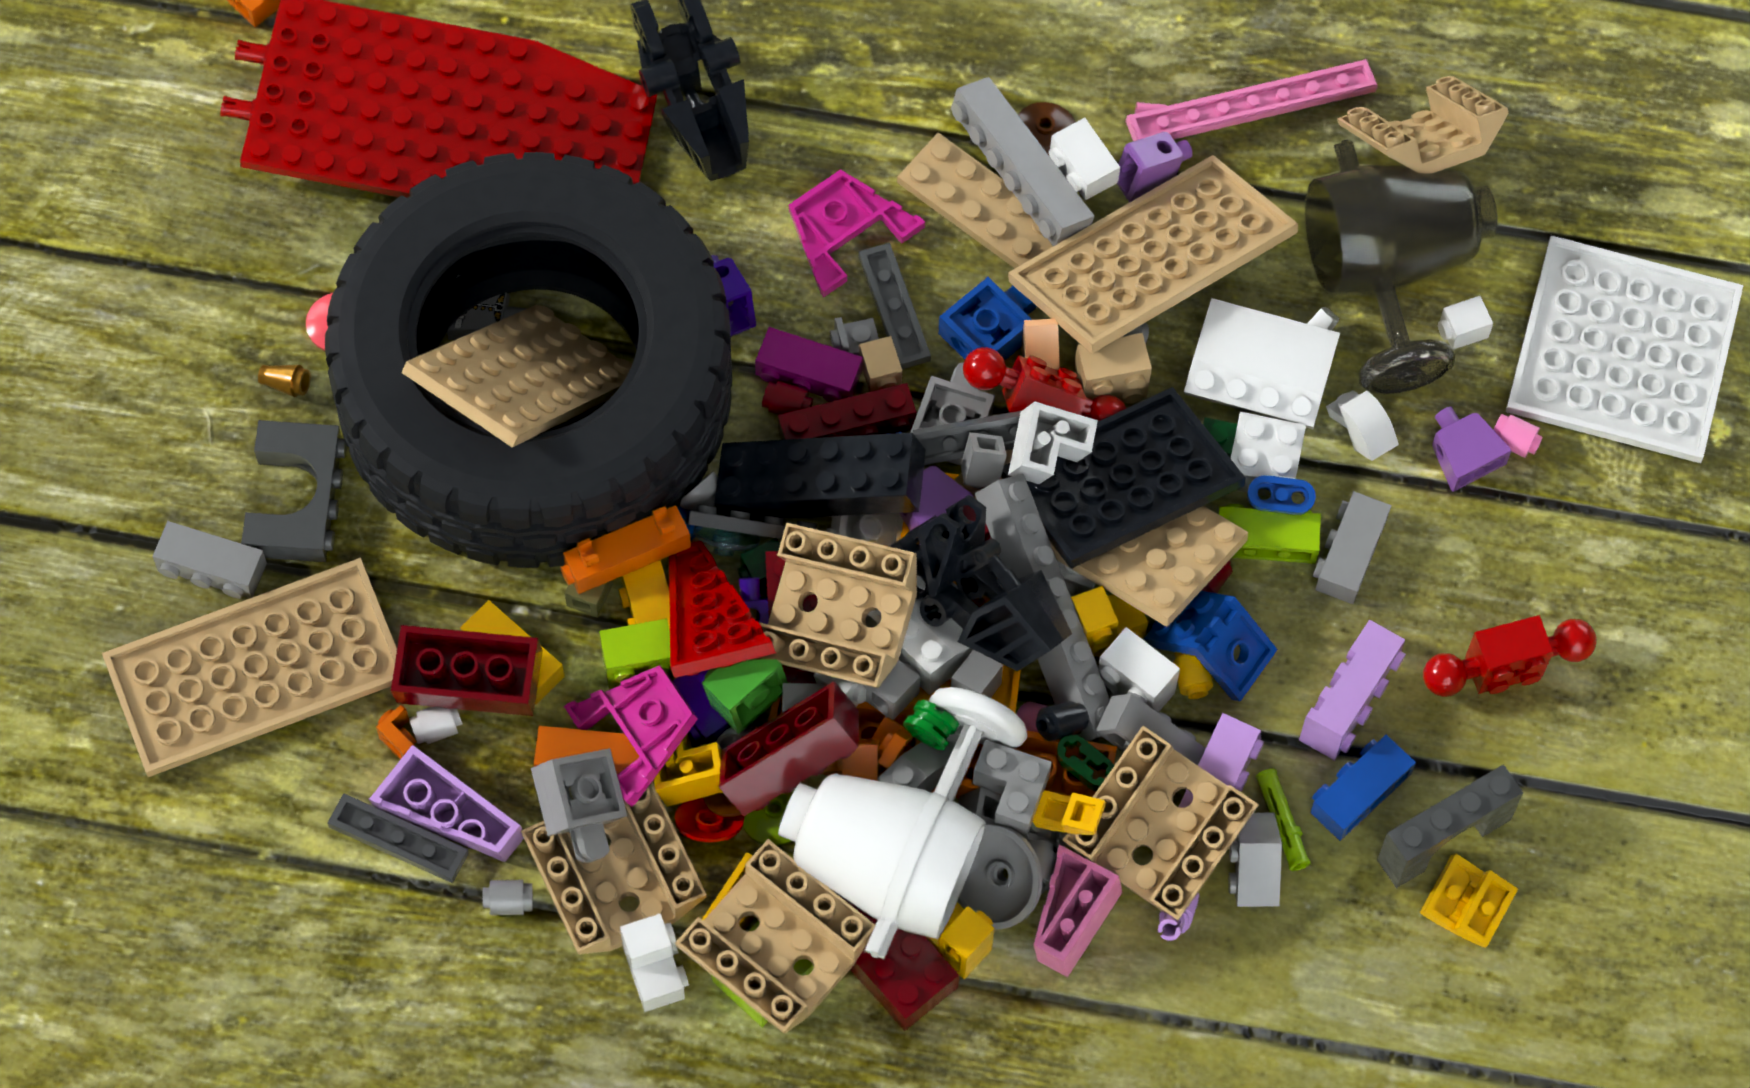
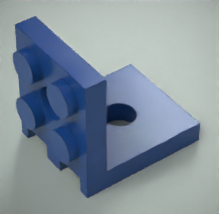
M1200 591L1168 627L1155 620L1151 630L1144 638L1153 648L1196 656L1231 700L1236 701L1243 699L1278 650L1235 596ZM1239 645L1240 655L1235 661L1233 653L1235 647Z

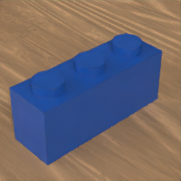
M1387 734L1378 742L1375 739L1371 740L1361 750L1360 754L1362 757L1353 764L1351 761L1346 763L1336 774L1338 779L1330 787L1327 784L1321 786L1312 797L1314 803L1310 813L1339 841L1397 789L1414 770L1416 762Z

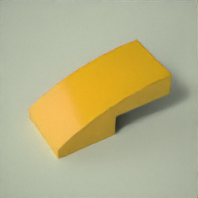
M1044 790L1032 822L1036 827L1070 834L1095 835L1106 802L1102 799L1073 792L1070 797Z

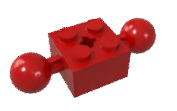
M981 347L970 352L963 364L964 377L972 387L978 390H990L998 385L1003 386L1002 392L1010 413L1022 411L1033 402H1039L1100 421L1126 409L1123 401L1114 395L1105 394L1099 395L1094 399L1087 398L1076 373L1060 367L1059 370L1048 367L1044 360L1035 356H1029L1027 359L1018 355L1013 368L1006 367L1005 361L999 352L992 348Z
M1540 615L1474 632L1465 659L1461 660L1450 653H1441L1430 658L1423 670V680L1429 691L1441 697H1450L1459 693L1465 686L1466 681L1472 678L1478 694L1488 691L1490 694H1498L1507 690L1510 685L1521 683L1523 686H1527L1541 680L1551 657L1559 655L1562 659L1569 662L1586 660L1596 648V633L1586 621L1568 619L1557 626L1553 636L1548 637Z

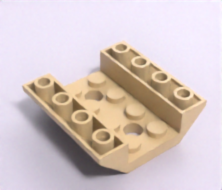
M1446 76L1438 79L1436 84L1426 87L1431 111L1416 112L1412 115V118L1402 122H1388L1368 108L1358 107L1349 110L1347 115L1337 118L1340 126L1386 156L1423 176H1427L1485 155L1509 113L1506 106L1458 78Z
M786 523L777 554L778 557L786 561L768 625L759 623L766 637H769L772 641L776 654L757 659H777L785 666L879 688L899 660L916 600V553ZM809 595H816L818 599L816 608L811 612H805L802 607L804 599ZM873 610H879L881 612L880 623L876 627L869 628L866 624L868 613Z
M1142 726L1093 796V798L1102 799L1106 802L1095 835L1067 833L1063 841L1086 859L1118 875L1121 884L1179 921L1259 804L1230 784L1227 786L1174 750L1170 743L1145 726ZM1181 789H1187L1193 794L1192 803L1185 808L1177 807L1173 802L1174 794ZM1141 846L1149 847L1153 852L1152 860L1146 865H1139L1133 859L1135 850Z
M651 782L637 803L632 807L624 800L627 812L626 817L603 825L606 838L611 842L609 852L605 857L593 862L583 863L576 859L570 832L548 836L544 821L521 830V834L578 954L613 951L623 946L620 926L660 913L664 924H673L707 897L670 817L655 791L653 782ZM628 896L635 897L639 901L638 908L632 912L622 910L619 905L623 898Z
M767 839L745 864V875L704 921L698 917L675 942V945L785 1034L807 1019L854 966L866 947L875 924L825 884L804 871L796 864L793 858ZM745 916H754L759 920L760 924L756 930L748 932L739 926V922ZM802 959L809 960L814 966L813 971L804 976L797 974L793 969L795 963Z

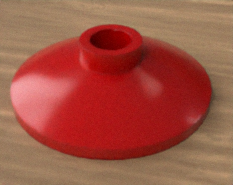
M703 798L684 802L678 807L675 812V825L683 835L700 842H720L734 837L742 830L744 816H718L708 809Z

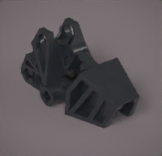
M640 0L630 4L633 26L640 40H637L641 69L639 70L640 80L648 97L663 92L668 107L662 108V117L674 139L709 181L726 178L745 169L749 147L744 79L732 83L726 70L741 64L733 39L729 37L720 40L713 34L701 0H677L679 12L685 23L668 25L658 31L659 26L648 0ZM699 60H702L716 94L710 97L709 102L706 103L701 101L697 93L702 91Z
M968 495L948 507L946 513H942L939 516L934 515L889 547L916 553L917 575L925 582V590L917 586L916 599L925 598L920 603L919 609L923 620L927 624L938 627L949 619L954 620L963 629L957 642L1018 672L1068 638L1072 632L1042 570L1018 578L1012 569L1008 570L998 557L1001 553L999 542L995 539L985 541L986 507L971 495ZM965 505L970 506L975 511V521L965 517L963 513ZM953 581L956 582L957 588L951 585ZM985 596L990 599L981 607H978L970 600L977 598L981 600Z

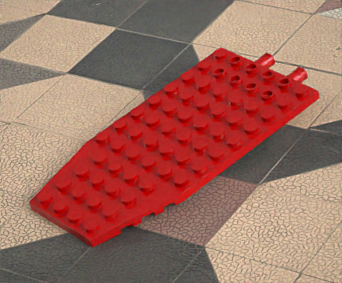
M280 0L270 43L268 42L267 45L240 39L237 42L235 60L263 65L256 99L248 101L224 96V103L221 104L220 115L222 117L226 116L249 121L240 158L241 168L394 197L402 195L408 198L410 197L411 188L435 174L440 178L445 177L446 169L472 160L477 165L484 164V157L514 153L516 159H522L524 152L554 153L555 160H562L565 155L594 161L595 168L597 169L606 165L629 175L632 178L633 184L640 182L657 102V94L648 97L643 86L539 41L326 0Z

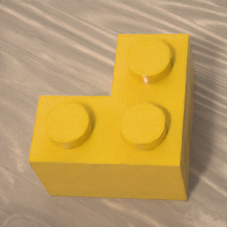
M1103 585L1071 597L1094 657L1101 656L1126 627L1141 639L1146 635L1148 621L1145 614L1113 594L1107 596Z
M687 733L654 778L655 791L667 807L722 793L719 788L722 749L717 742L692 748L691 739Z
M957 902L938 939L926 938L957 971L959 976L965 980L992 950L995 928L992 926V920L981 910L975 912L969 906L964 909Z

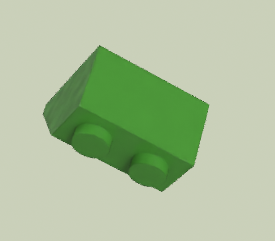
M751 659L734 663L729 667L710 669L705 675V680L702 681L711 707L738 734L783 695V683H788L782 664L777 659Z

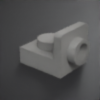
M841 317L835 318V330L830 331L832 347L858 356L859 344L879 339L873 318L843 324Z

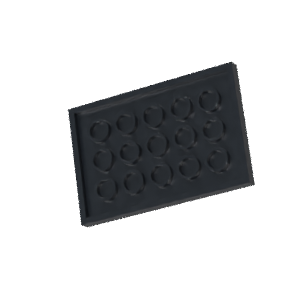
M1171 387L1098 421L1093 448L1090 454L1078 462L1057 456L1053 476L1041 484L1027 481L1049 541L1072 569L1244 487L1246 477L1176 390ZM1010 463L1004 465L1001 474L1002 479L1012 477L1008 475Z

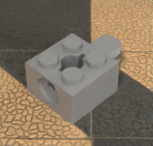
M964 362L960 363L954 369L950 381L934 376L930 377L910 433H913V430L992 416L995 395L972 387L966 381L963 374ZM962 458L946 462H950L960 466Z
M611 749L552 759L531 768L547 835L552 836L570 832L575 856L580 862L590 863L605 857L609 852V846L603 825L627 816ZM570 786H571V794H572L573 799H572L571 796H570V791H569Z

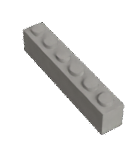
M990 77L957 88L951 106L954 118L963 125L969 133L972 142L978 145L986 156L989 165L996 169L1004 180L1007 189L1014 193L1025 213L1030 215L1038 225L1041 234L1055 246L1090 226L1094 219L1093 213Z

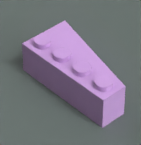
M1369 619L1346 656L1347 662H1342L1335 671L1329 684L1331 688L1325 686L1319 695V700L1315 707L1311 708L1306 715L1299 741L1334 761L1340 751L1347 753L1356 738V735L1352 733L1357 724L1363 726L1373 710L1369 706L1373 697L1375 696L1380 699L1389 684V680L1385 679L1391 669L1397 671L1406 656L1402 652L1405 639Z
M1222 713L1198 766L1227 786L1230 784L1241 792L1250 774L1246 769L1251 759H1257L1264 744V741L1261 740V730ZM1186 790L1179 805L1180 808L1188 807L1192 803L1193 794L1189 790Z
M413 745L369 798L374 807L503 862L507 861L524 839L521 834L523 829L518 823Z

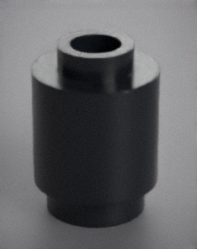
M1073 701L1043 707L1038 712L1036 728L1039 734L1047 741L1059 740L1068 735H1079L1088 726V712L1081 703Z

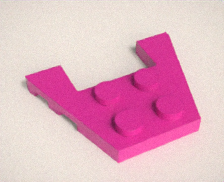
M841 169L789 204V213L823 297L847 282L846 273L830 254L870 226L881 220L901 244L925 228V221L921 217L910 215L902 210L901 205L894 201L889 202L875 194L874 189Z
M660 665L620 681V686L605 692L602 689L590 694L591 698L579 703L574 700L564 706L578 729H590L611 712L639 755L637 760L617 775L622 797L631 807L637 803L698 720L666 670Z

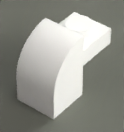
M1352 390L1349 393L1340 395L1336 401L1326 406L1329 417L1347 428L1354 450L1369 460L1373 461L1399 445L1393 425L1386 411L1369 391L1358 394Z

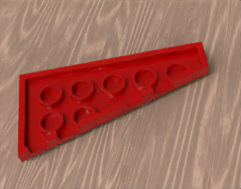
M702 541L693 542L690 548L669 556L670 667L674 678L685 675L692 676L701 671L718 667H729L734 663L776 654L772 641L769 637H766L761 625L752 617L750 609L733 585L729 584L726 575L718 568L715 559Z

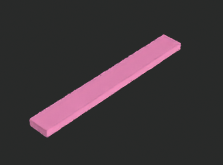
M1367 59L1127 115L1126 124L1133 142L1162 132L1169 133L1174 140L1376 92L1378 85Z

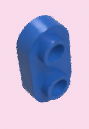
M1264 475L1255 478L1250 483L1247 498L1249 503L1260 511L1302 515L1313 507L1316 493L1312 485L1305 480ZM1260 489H1267L1270 492V498L1267 500L1260 499L1258 491ZM1294 493H1300L1304 497V502L1296 504L1292 501L1291 496Z

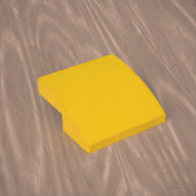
M1455 853L1450 856L1419 913L1450 932L1485 948L1490 943L1518 888L1493 871L1488 870L1484 872Z

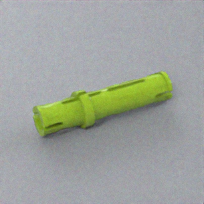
M1275 768L1266 769L1255 776L1256 780H1258L1269 813H1275L1282 848L1289 864V870H1302L1308 867L1311 862L1301 840L1303 835L1301 827L1295 824L1278 778L1277 770Z

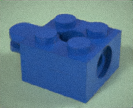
M987 277L939 316L938 334L964 360L973 350L988 347L999 352L1005 361L1021 348L1024 320H1032L1028 315L1037 306L1013 285L1004 292Z

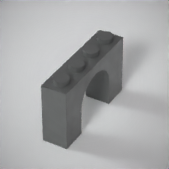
M258 420L254 448L258 464L303 469L316 479L317 490L307 506L292 514L276 515L245 512L241 544L263 550L265 558L326 562L327 552L333 551L335 532L330 530L332 520H337L339 501L335 500L336 489H341L343 481V470L339 469L340 458L346 457L347 446L344 438L341 436L339 426Z
M1503 764L1389 831L1377 861L1394 886L1398 888L1425 872L1431 857L1443 845L1465 830L1475 826L1480 835L1484 837L1511 821L1524 792Z

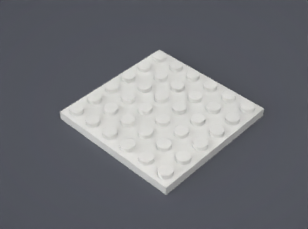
M1550 236L1505 412L1701 464L1743 285Z

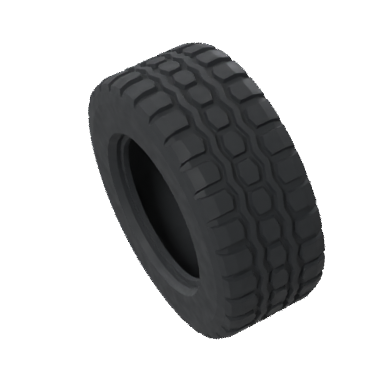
M524 152L522 159H516L514 153L484 157V164L477 165L474 160L446 169V176L443 178L438 177L436 174L410 189V197L406 198L401 195L379 215V223H371L354 246V254L348 256L336 281L337 288L331 296L326 320L328 329L325 333V354L338 418L346 446L350 448L351 459L362 479L369 484L370 491L388 511L393 514L396 513L397 520L423 538L428 535L431 543L457 555L466 552L469 559L482 563L498 565L500 561H508L509 567L538 568L540 562H547L549 567L565 565L563 552L577 547L576 543L590 538L592 541L653 515L652 511L666 506L668 509L676 505L678 508L684 495H687L701 482L708 471L707 464H710L715 458L721 445L724 427L728 422L731 407L732 362L729 310L726 307V295L722 280L714 268V261L702 240L696 234H693V228L686 219L671 205L666 206V201L660 195L641 182L633 184L632 178L619 170L603 165L600 169L595 168V163L591 160L565 155L562 160H555L554 153ZM524 290L559 291L575 295L600 307L621 325L636 348V355L626 379L604 405L586 418L556 430L543 432L514 447L509 446L477 423L463 417L443 400L401 373L406 361L438 348L448 329L468 310L481 302L506 292L512 293Z

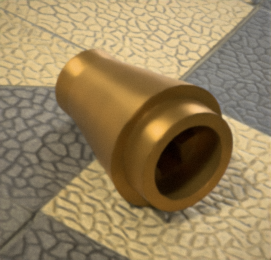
M262 365L258 373L259 384L267 385L292 397L304 396L310 386V371L304 369L302 365Z

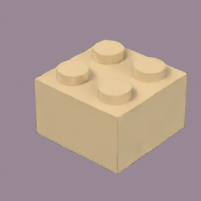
M1143 333L1122 336L1093 354L1081 344L1077 345L1074 373L1078 375L1077 378H1079L1087 398L1094 399L1099 395L1110 394L1118 397L1125 403H1135L1147 397L1152 367Z

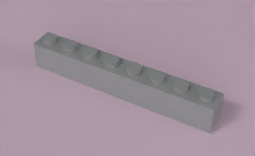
M1024 474L997 480L976 492L975 496L977 501L986 507L985 522L991 538L997 540L1001 546V553L998 556L1008 570L1012 569L1018 578L1042 570L1072 632L1063 642L1038 658L1055 705L1068 701L1081 703L1088 712L1089 723L1087 728L1078 736L1089 742H1097L1104 738L1095 731L1110 701L1101 674Z

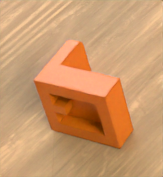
M400 705L395 710L390 709L385 712L376 726L379 739L400 760L409 748L416 743L414 737L403 728L409 721L407 709L403 705Z
M885 717L871 738L880 739L878 750L881 757L878 763L887 769L904 754L914 737L905 727L889 717Z

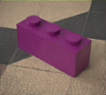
M768 327L755 360L756 375L768 383L769 381L774 383L782 381L807 389L810 393L822 396L826 401L832 402L854 395L863 372V357Z

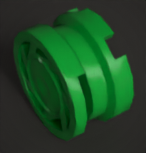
M923 699L921 701L918 700L913 708L914 714L908 715L903 726L912 736L927 746L940 751L945 750L948 745L947 739L949 735L955 734L959 728L958 721L947 711L944 710L942 712L937 709L936 704Z

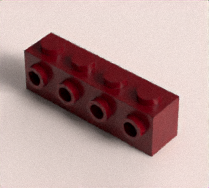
M908 383L778 415V432L781 440L904 433L912 429L917 412Z

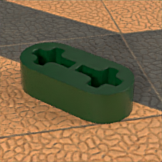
M1078 735L1065 736L1058 743L1056 757L1059 764L1089 789L1097 791L1105 779L1099 777L1097 780L1093 779V770L1088 765L1097 771L1104 768L1106 770V778L1113 769L1114 764ZM1075 746L1078 747V756L1084 761H1081L1074 755L1070 758L1066 757V747L1069 749H1073Z

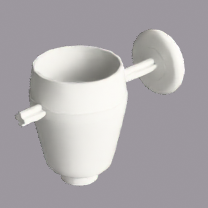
M948 687L936 690L929 698V702L936 704L937 709L942 712L944 710L947 711L959 723V728L955 732L959 737L933 793L897 784L849 775L832 774L824 779L818 790L799 783L787 805L778 835L796 842L793 857L799 867L825 884L836 894L878 920L865 948V952L870 953L875 958H885L897 929L934 939L940 937L967 880L986 825L985 820L953 802L978 744L984 745L985 739L1013 749L1020 747L1027 739L1028 734L1024 722L1012 710L983 694L968 689Z

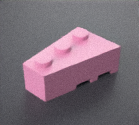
M1059 844L1054 872L1051 874L1050 888L1046 904L1043 906L1034 948L1038 962L1068 977L1119 899L1122 889L1118 875Z

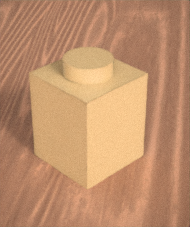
M891 336L859 344V356L863 357V373L869 392L902 384V368Z

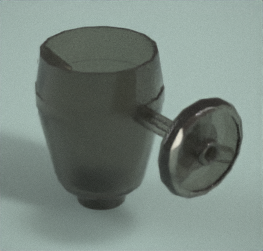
M1342 140L1341 143L1334 145L1340 170L1314 178L1308 186L1305 198L1306 235L1312 265L1319 283L1329 295L1377 297L1391 347L1382 350L1364 363L1359 370L1360 385L1371 393L1384 395L1416 390L1432 384L1445 376L1455 364L1456 353L1451 346L1443 341L1431 339L1410 341L1396 290L1446 272L1472 260L1478 254L1482 239L1492 238L1496 234L1498 216L1495 199L1488 186L1474 187L1467 175L1456 169L1446 168L1435 173H1418L1402 165L1359 164L1353 141ZM1341 252L1342 263L1334 259Z

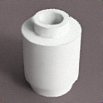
M429 707L416 712L417 716L409 718L418 744L427 742L428 745L458 734L456 727L463 725L458 710L451 708Z

